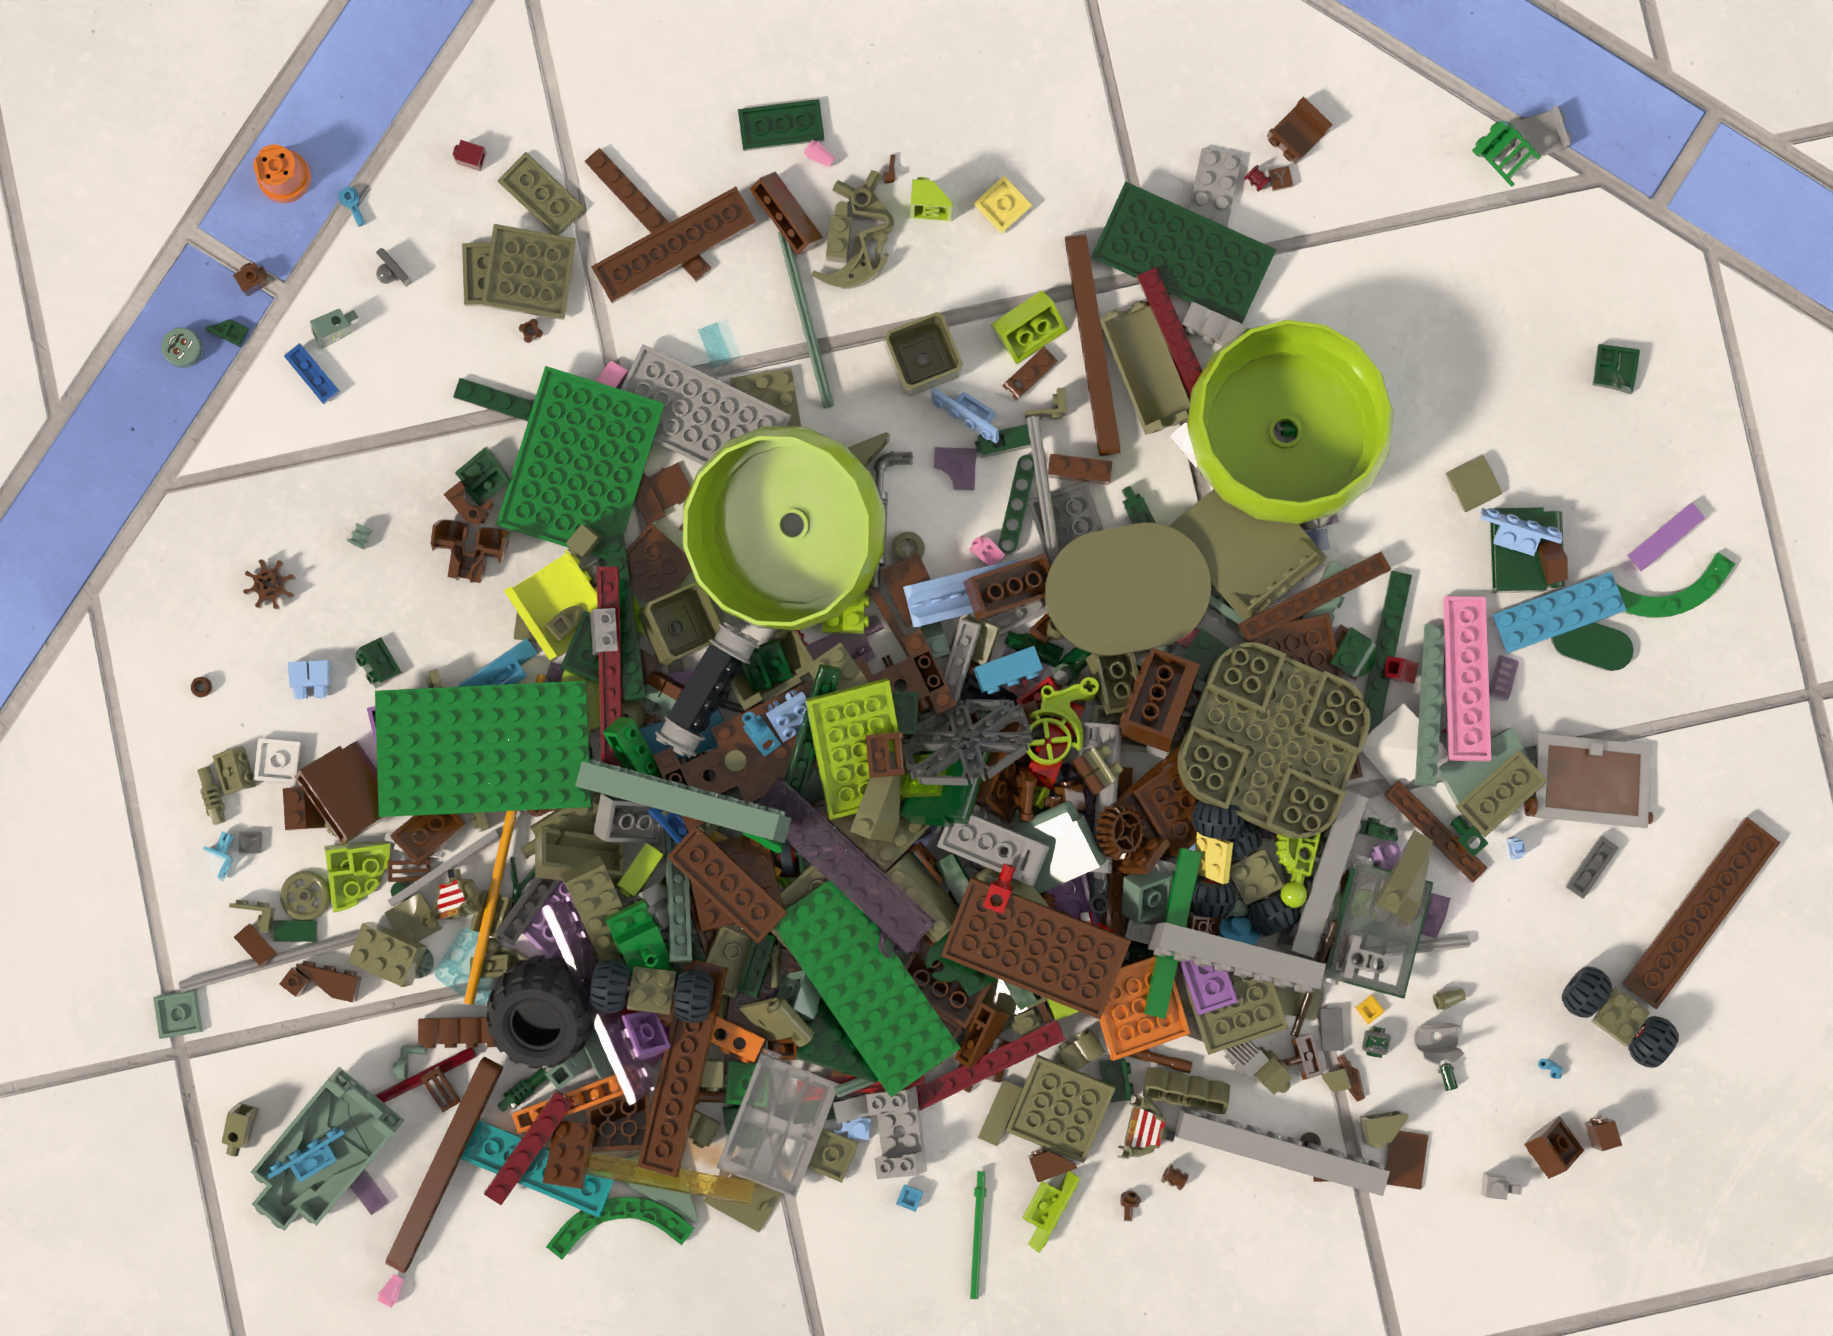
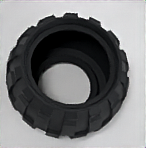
M537 955L528 960H520L509 967L498 978L492 988L487 1002L488 1013L486 1017L490 1035L494 1036L493 1042L498 1050L505 1052L509 1056V1060L516 1064H526L529 1068L540 1069L542 1066H548L549 1068L558 1066L566 1060L573 1058L585 1047L587 1040L591 1037L597 1019V1009L590 1002L591 983L583 978L582 970L576 965L571 966L567 964L563 958L557 956L546 958L545 955ZM532 1002L545 1004L558 1015L561 1028L542 1029L528 1023L517 1009L524 1004Z

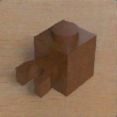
M1074 780L1061 781V785L1053 786L1055 796L1043 798L1044 806L1055 807L1065 801H1071L1077 811L1086 809L1083 785L1074 783Z

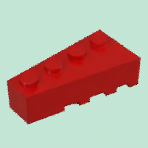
M1071 702L1070 707L1080 720L1084 706ZM1053 716V719H1056L1058 721L1062 720L1059 717ZM1066 722L1064 725L1068 728L1072 740L1075 733ZM1048 723L1049 739H1044L1045 744L1039 745L1036 748V752H1039L1037 757L1048 760L1047 744H1051L1053 759L1060 757L1068 746V742L1051 743L1052 738L1064 737L1066 734L1060 727ZM1032 759L1028 770H1031V773L1037 779L1036 786L1048 788L1051 794L1063 760L1053 765H1043Z

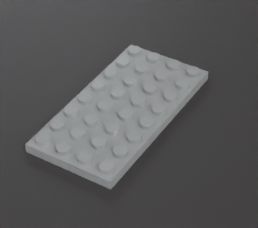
M642 344L621 387V390L665 403L654 442L701 465H704L728 440L763 426H788L792 415L644 344Z

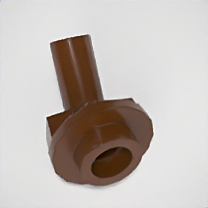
M1134 1191L1123 1192L1120 1196V1204L1124 1206V1221L1132 1222L1133 1207H1138L1141 1203V1198Z

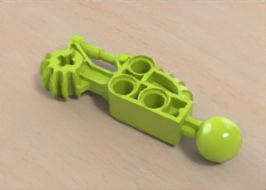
M1320 833L1312 836L1311 839H1290L1277 834L1278 841H1276V846H1278V851L1276 855L1280 858L1279 864L1282 863L1286 866L1287 873L1292 874L1291 882L1286 883L1281 890V899L1285 905L1298 908L1307 899V890L1303 882L1304 878L1311 876ZM1301 849L1306 850L1308 854L1307 859H1303L1300 856Z

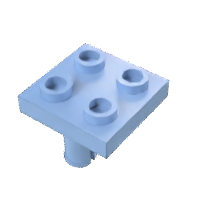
M792 690L791 693L794 697H791L788 692L785 696L786 702L780 705L778 701H774L775 708H773L771 703L767 706L769 712L766 715L783 742L799 733L807 707L805 701L807 698L803 692L798 693L796 690Z

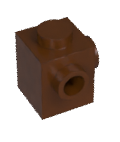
M255 262L243 265L240 271L233 275L241 290L247 296L269 284L266 279L269 277L263 266L259 267Z

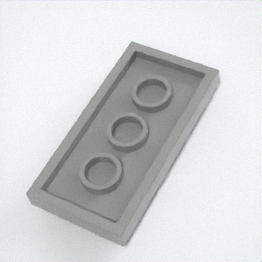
M1202 148L1188 210L1227 227L1242 156Z

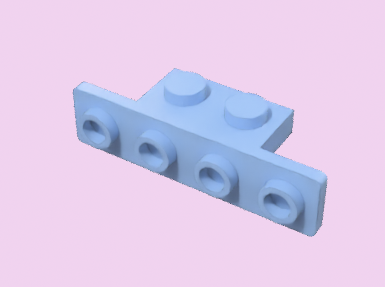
M935 388L931 391L932 402L937 408L944 409L954 419L961 420L972 430L975 429L985 439L995 443L999 441L998 429L990 424L996 417L995 411L964 391L955 401Z
M1493 508L1481 509L1482 520L1499 525L1493 540L1496 545L1534 556L1541 538L1560 544L1563 540L1562 533L1557 528L1550 526L1546 528L1531 520L1523 521L1515 515H1504Z

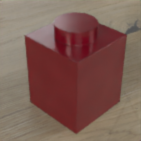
M460 140L459 145L454 147L453 157L457 164L481 171L487 151L482 146Z
M1387 656L1383 677L1397 682L1414 684L1418 663L1405 658Z

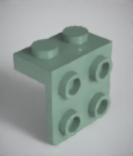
M617 1020L612 1021L606 1025L607 1028L602 1030L599 1027L593 1029L591 1037L585 1044L584 1049L600 1079L623 1071L635 1064V1059L622 1034L627 1030L623 1021L619 1023Z

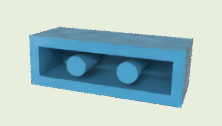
M1032 646L977 666L973 670L982 693L987 691L988 694H992L1000 690L999 686L1007 684L1008 687L1020 683L1019 679L1027 677V680L1038 677V672L1042 671L1043 668L1036 649Z

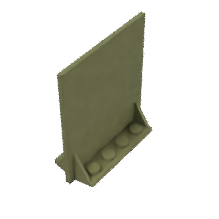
M1214 489L1169 525V527L1187 536L1198 547L1208 565L1211 584L1243 621L1263 612L1299 581H1304L1305 576L1327 559V556L1299 524L1257 520L1223 501Z

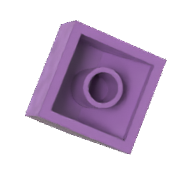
M640 1011L622 1016L640 1061L656 1057L670 1048L657 1013Z

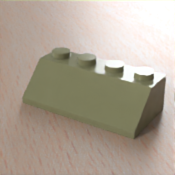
M911 851L907 852L878 878L933 943L939 941L951 930L959 907L933 879Z

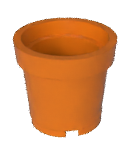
M272 144L263 147L254 159L253 168L257 176V182L264 195L270 200L278 203H291L300 199L309 189L311 183L310 167L306 160L296 152L288 150L281 145Z

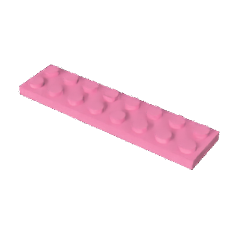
M1444 596L1443 625L1445 636L1444 657L1448 761L1490 762L1491 735L1486 597Z

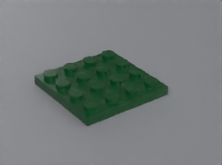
M821 997L816 1016L813 1020L806 1021V1024L814 1032V1036L808 1044L798 1048L795 1059L877 1083L878 1079Z

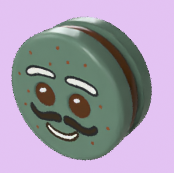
M175 328L164 336L161 350L168 362L179 368H188L195 365L201 359L203 344L193 331L187 328Z

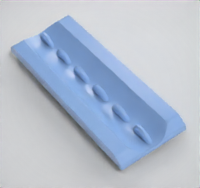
M1015 559L903 587L913 628L974 613L963 582L970 577L1017 563L1018 560Z

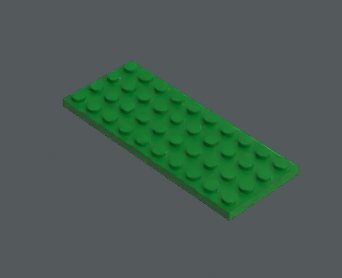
M841 873L786 910L788 913L774 929L890 1098L960 1049Z

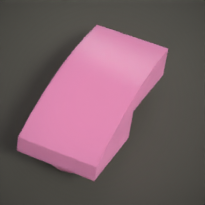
M610 361L598 376L596 382L617 388L627 377L628 370Z

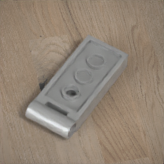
M971 814L968 824L954 823V827H945L937 845L939 848L997 872H1001L1003 863L1016 867L1012 878L1034 886L1050 846L974 814ZM1007 847L1008 854H1003L1001 848Z

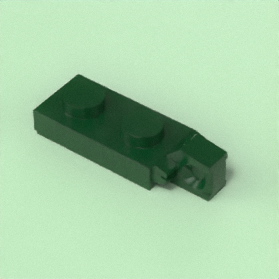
M1131 486L1122 489L1126 499L1122 503L1132 524L1156 523L1144 498L1139 493L1135 495Z
M1009 631L1004 644L1015 651H1021L1034 646L1040 662L1054 668L1057 667L1064 650L1062 647L1050 642L1043 645L1032 634L1027 632L1025 634H1017Z

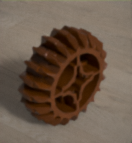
M1113 803L1105 807L1103 812H1100L1101 818L1097 819L1098 827L1095 828L1098 830V834L1095 837L1099 839L1097 845L1101 847V852L1105 853L1106 857L1114 860L1130 859V857L1136 855V851L1140 850L1139 844L1144 843L1142 836L1145 835L1143 833L1145 826L1142 825L1143 818L1139 816L1140 811L1135 810V806L1126 803Z

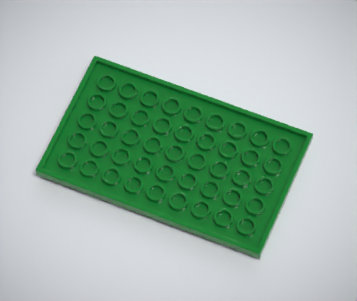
M587 681L375 691L379 817L592 807L591 790L575 786L582 761L590 762Z

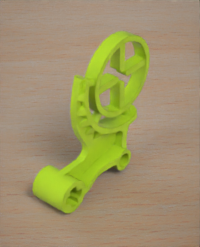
M1087 677L1080 684L1060 691H1054L1049 685L1042 688L1040 694L1041 708L1029 715L1030 718H1035L1036 720L1031 724L1030 729L1032 731L1036 726L1043 724L1045 739H1049L1048 723L1057 725L1064 731L1066 736L1052 738L1051 743L1068 742V746L1060 757L1053 759L1051 744H1047L1048 760L1037 757L1030 749L1031 746L1044 745L1045 740H1032V743H1028L1029 750H1027V753L1034 761L1043 765H1053L1059 763L1068 755L1070 747L1081 751L1083 728L1078 716L1071 709L1070 703L1076 700H1093L1099 689L1096 679ZM1089 686V689L1092 691L1088 692V690L1085 689V687ZM1051 715L1059 717L1062 720L1058 721L1053 718L1040 719V716ZM1066 722L1073 729L1077 742H1071V734L1064 725Z

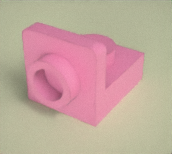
M983 535L977 537L969 548V551L976 555L986 566L998 564L1005 556L989 538Z

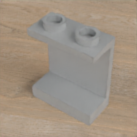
M1558 105L1545 113L1519 120V117L1509 121L1529 141V144L1538 151L1541 157L1565 150L1570 145L1571 135L1565 129L1564 114L1562 111H1559ZM1518 138L1513 142L1514 149L1521 143ZM1526 147L1517 155L1518 162L1529 152Z
M615 608L593 609L590 613L593 655H599L600 652L618 651Z

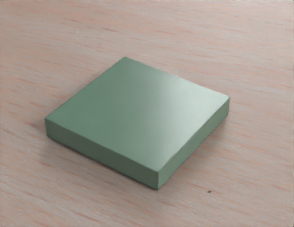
M197 990L153 997L159 1039L203 1032Z

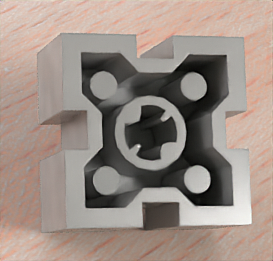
M658 883L642 891L623 905V908H626L643 899L659 931L661 932L668 927L667 898Z

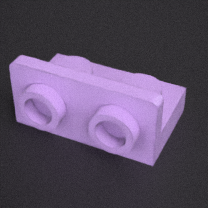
M1389 840L1372 846L1373 852H1370L1374 864H1378L1380 868L1387 870L1393 869L1401 854L1397 841L1391 842Z

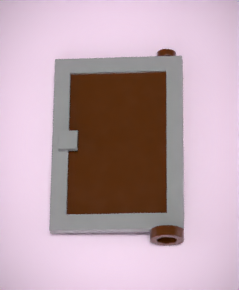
M1538 733L1535 767L1548 781L1534 793V796L1525 801V815L1542 819L1648 828V824L1653 822V813L1649 812L1652 745Z

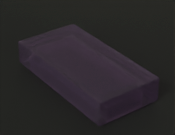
M365 1169L350 1185V1188L371 1215L390 1202Z

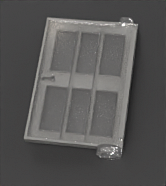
M763 1048L716 1168L720 1169L719 1174L731 1178L732 1174L796 1198L836 1095L834 1087L839 1085V1083L781 1061L783 1055Z

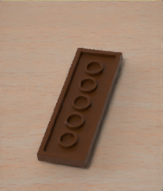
M694 826L667 856L676 867L757 944H760L788 913L697 826Z

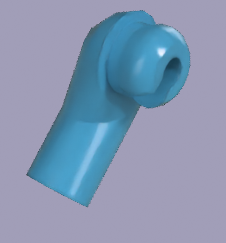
M1550 1059L1539 1060L1538 1066L1541 1069L1551 1070V1078H1562L1563 1069L1561 1066Z

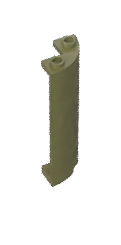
M1141 300L1131 305L1132 308L1127 311H1117V309L1107 312L1105 314L1106 317L1100 319V322L1143 431L1147 435L1188 421L1190 398L1148 302L1144 303Z

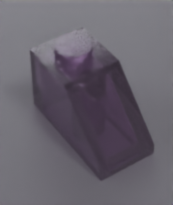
M1431 893L1421 935L1437 938L1446 919L1451 898Z

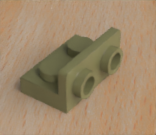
M244 747L232 748L212 756L224 796L256 786Z

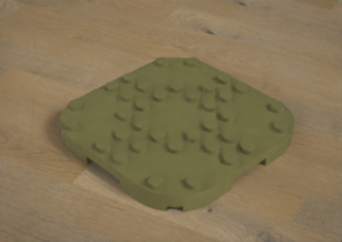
M1254 642L1242 643L1222 653L1215 660L1209 671L1178 753L1180 778L1186 789L1198 800L1224 809H1228L1229 805H1237L1242 811L1236 810L1237 816L1273 833L1290 839H1304L1326 830L1339 813L1346 794V785L1369 732V708L1366 707L1362 693L1350 682L1329 672L1318 671L1286 657L1287 654L1267 645Z

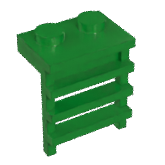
M1502 120L1494 123L1490 128V132L1486 136L1481 137L1475 143L1476 147L1472 150L1476 156L1484 157L1511 187L1515 185L1511 178L1533 156L1537 160L1541 158L1538 151L1513 127L1511 122ZM1518 138L1521 143L1497 165L1495 160ZM1526 147L1529 152L1506 174L1503 169Z

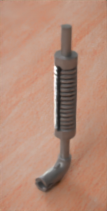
M890 451V453L879 457L874 466L876 471L875 484L885 508V536L887 532L888 493L883 490L884 471H886L887 467H894V465H912V452ZM885 551L871 580L872 589H879L880 567L885 566Z

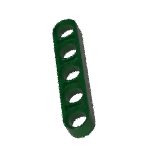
M1030 455L1021 456L1017 462L998 543L999 549L1005 555L1015 552L1018 545L1035 471L1033 457ZM1022 460H1030L1032 468L1030 470H1023L1020 466ZM1019 479L1026 480L1028 487L1025 490L1017 489L1016 482ZM1015 499L1021 500L1023 503L1022 509L1014 510L1011 507V502ZM1010 519L1018 522V528L1014 531L1009 530L1006 526L1007 521ZM1006 539L1012 540L1014 543L1013 549L1009 551L1004 550L1002 542Z

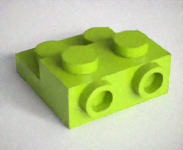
M864 592L840 616L823 622V634H865V628L869 627V615H865V607L869 608V595H865Z

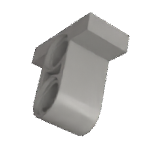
M1349 935L1340 977L1352 979L1355 968L1371 973H1384L1389 967V961L1382 954L1359 949L1362 937ZM1355 953L1361 955L1359 964L1353 962V955ZM1376 958L1381 960V967L1378 970L1373 966V961Z

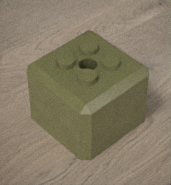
M935 312L887 331L885 348L904 394L913 396L959 378L963 362L942 314ZM922 353L927 354L929 361L926 364L919 363L917 360L918 355Z
M697 582L648 602L638 613V618L658 662L665 666L708 648L712 644L709 640L714 639L720 629V621L708 594ZM673 622H678L681 625L680 633L672 631L671 624Z

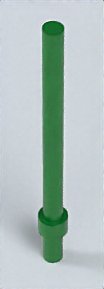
M977 1171V1184L974 1187L976 1201L970 1299H978L983 1209L984 1197L987 1194V1188H985L986 1171Z

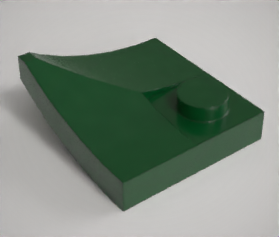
M1598 344L1592 385L1632 394L1640 350Z

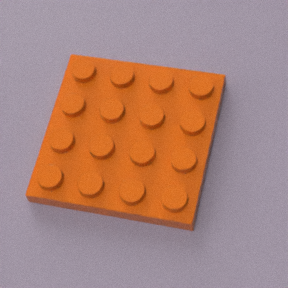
M1156 955L1120 968L1101 1019H1099L1110 1059L1113 1061L1190 1034L1175 980L1166 1019L1143 1014Z

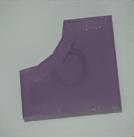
M935 447L934 469L942 470L950 477L954 490L974 491L976 449Z

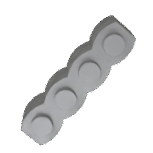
M1194 302L1191 303L1182 322L1186 334L1190 336L1199 335L1203 337L1202 340L1210 345L1216 343L1222 347L1245 329H1249V327L1237 321L1231 320Z

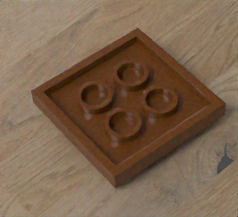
M652 523L627 548L632 590L647 603L675 591L692 572L686 553Z

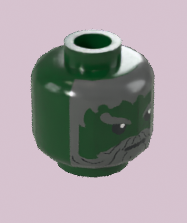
M1373 1026V1030L1365 1031L1362 1049L1366 1051V1055L1382 1058L1383 1055L1388 1054L1391 1036L1385 1033V1028Z

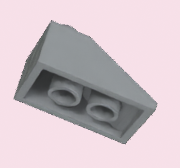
M601 794L593 834L606 842L660 844L663 827L648 813V810L651 808L650 806ZM662 811L661 813L665 817L666 811Z

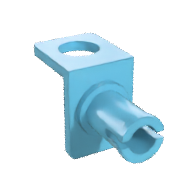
M223 831L215 848L211 849L206 846L203 848L205 852L225 860L217 876L222 882L233 862V859L226 852L234 839L233 835L226 834Z

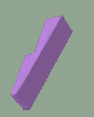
M1691 502L1627 554V556L1640 571H1643L1704 520V515Z

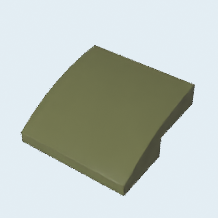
M1483 455L1445 473L1452 491L1456 493L1464 512H1468L1502 495L1497 480Z

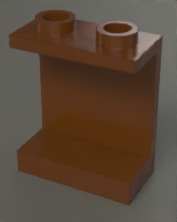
M1303 96L1296 106L1274 128L1269 130L1267 137L1269 138V143L1275 148L1278 147L1289 162L1293 161L1297 164L1331 129L1333 124Z

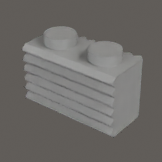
M1252 1041L1224 1050L1227 1053L1224 1057L1232 1066L1236 1063L1234 1067L1242 1075L1246 1073L1250 1078L1269 1062V1059Z

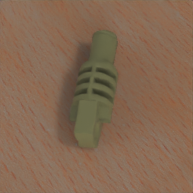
M210 766L198 769L197 772L202 785L200 793L202 794V800H204L203 803L206 807L207 815L211 817L213 825L226 822L224 815L225 806L219 786L214 783Z

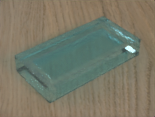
M717 322L698 329L713 369L732 362Z

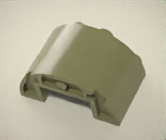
M778 629L776 631L777 634L774 635L775 639H780L794 673L793 678L773 683V687L757 692L752 691L743 668L733 678L731 688L745 711L803 685L806 682L804 678L807 675L812 677L806 666L813 662V659L795 630Z

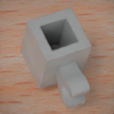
M1483 1174L1482 1196L1507 1200L1508 1193L1522 1195V1186L1509 1184V1178Z

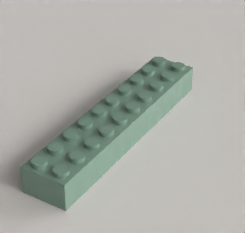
M590 759L589 763L582 761L575 785L580 788L785 843L791 818L785 817L786 812L767 807V811H765V806L747 802L746 805V801L710 791L707 792L706 790L691 786L687 787L684 784L651 775L648 776L647 774Z

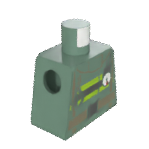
M336 309L311 320V332L322 350L351 333L350 325L358 322L359 318L354 310L343 315L341 309Z

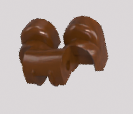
M438 520L433 524L430 544L432 551L435 549L451 550L447 577L455 578L456 580L465 578L470 579V583H481L485 575L487 557L498 559L500 564L505 559L510 532L492 527L479 528L476 536V548L474 553L465 552L464 543L468 537L469 525L456 520Z

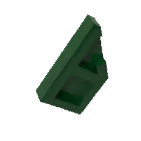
M231 319L205 328L206 331L240 348L250 330Z

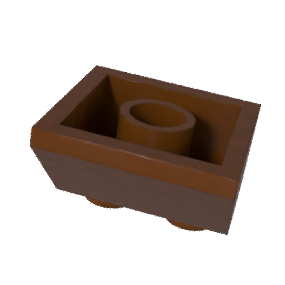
M302 787L283 788L285 830L327 828L325 820Z
M1560 1116L1535 1132L1524 1144L1548 1179L1567 1171L1584 1151Z

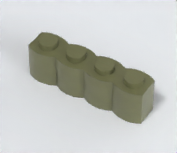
M1148 1067L1144 1080L1143 1097L1153 1101H1165L1172 1105H1185L1195 1110L1205 1109L1214 1114H1226L1230 1095V1085L1219 1080L1209 1081L1200 1076H1188L1181 1072H1168L1159 1067Z

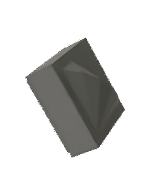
M239 832V853H261L262 832Z

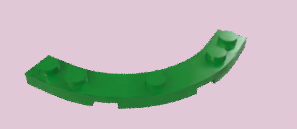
M1717 552L1704 572L1693 584L1683 591L1669 596H1643L1628 591L1616 583L1626 607L1624 613L1646 618H1664L1694 609L1719 589L1735 563Z
M614 1197L607 1199L600 1217L582 1210L577 1212L559 1229L546 1248L563 1260L575 1243L587 1231L603 1222L616 1219L631 1218L650 1223L664 1231L681 1246L695 1227L679 1214L658 1202L640 1197Z

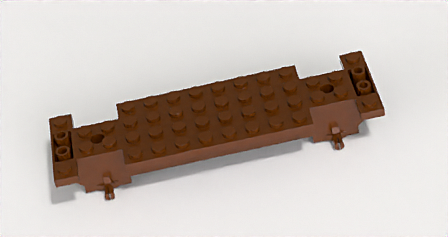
M921 629L901 638L910 658L894 665L890 655H887L886 658H881L886 669L874 675L871 674L864 657L854 660L869 683L887 678L890 682L891 691H897L894 688V684L902 680L907 685L904 690L905 692H919L918 700L929 696L937 715L957 706ZM815 680L793 690H796L798 693L803 692L808 699ZM788 692L710 728L719 748L706 754L704 751L697 753L698 758L681 765L675 751H673V747L653 755L663 778L687 785V787L691 786L724 796L739 788L744 801H746V805L747 802L752 803L780 790L798 734L783 742L766 713L769 712L767 706L770 703L775 708L774 701H778L780 705L786 702L785 696ZM747 712H753L755 717L760 715L781 743L778 748L765 757L743 729V726L746 724L742 721V717ZM773 740L766 741L763 744V748H769ZM733 750L741 751L746 757V766L739 772H733L725 765L726 755ZM816 754L810 772L818 768ZM708 770L715 772V779L711 782H707L704 779V774ZM681 815L688 832L694 826L699 828L708 824L707 822Z

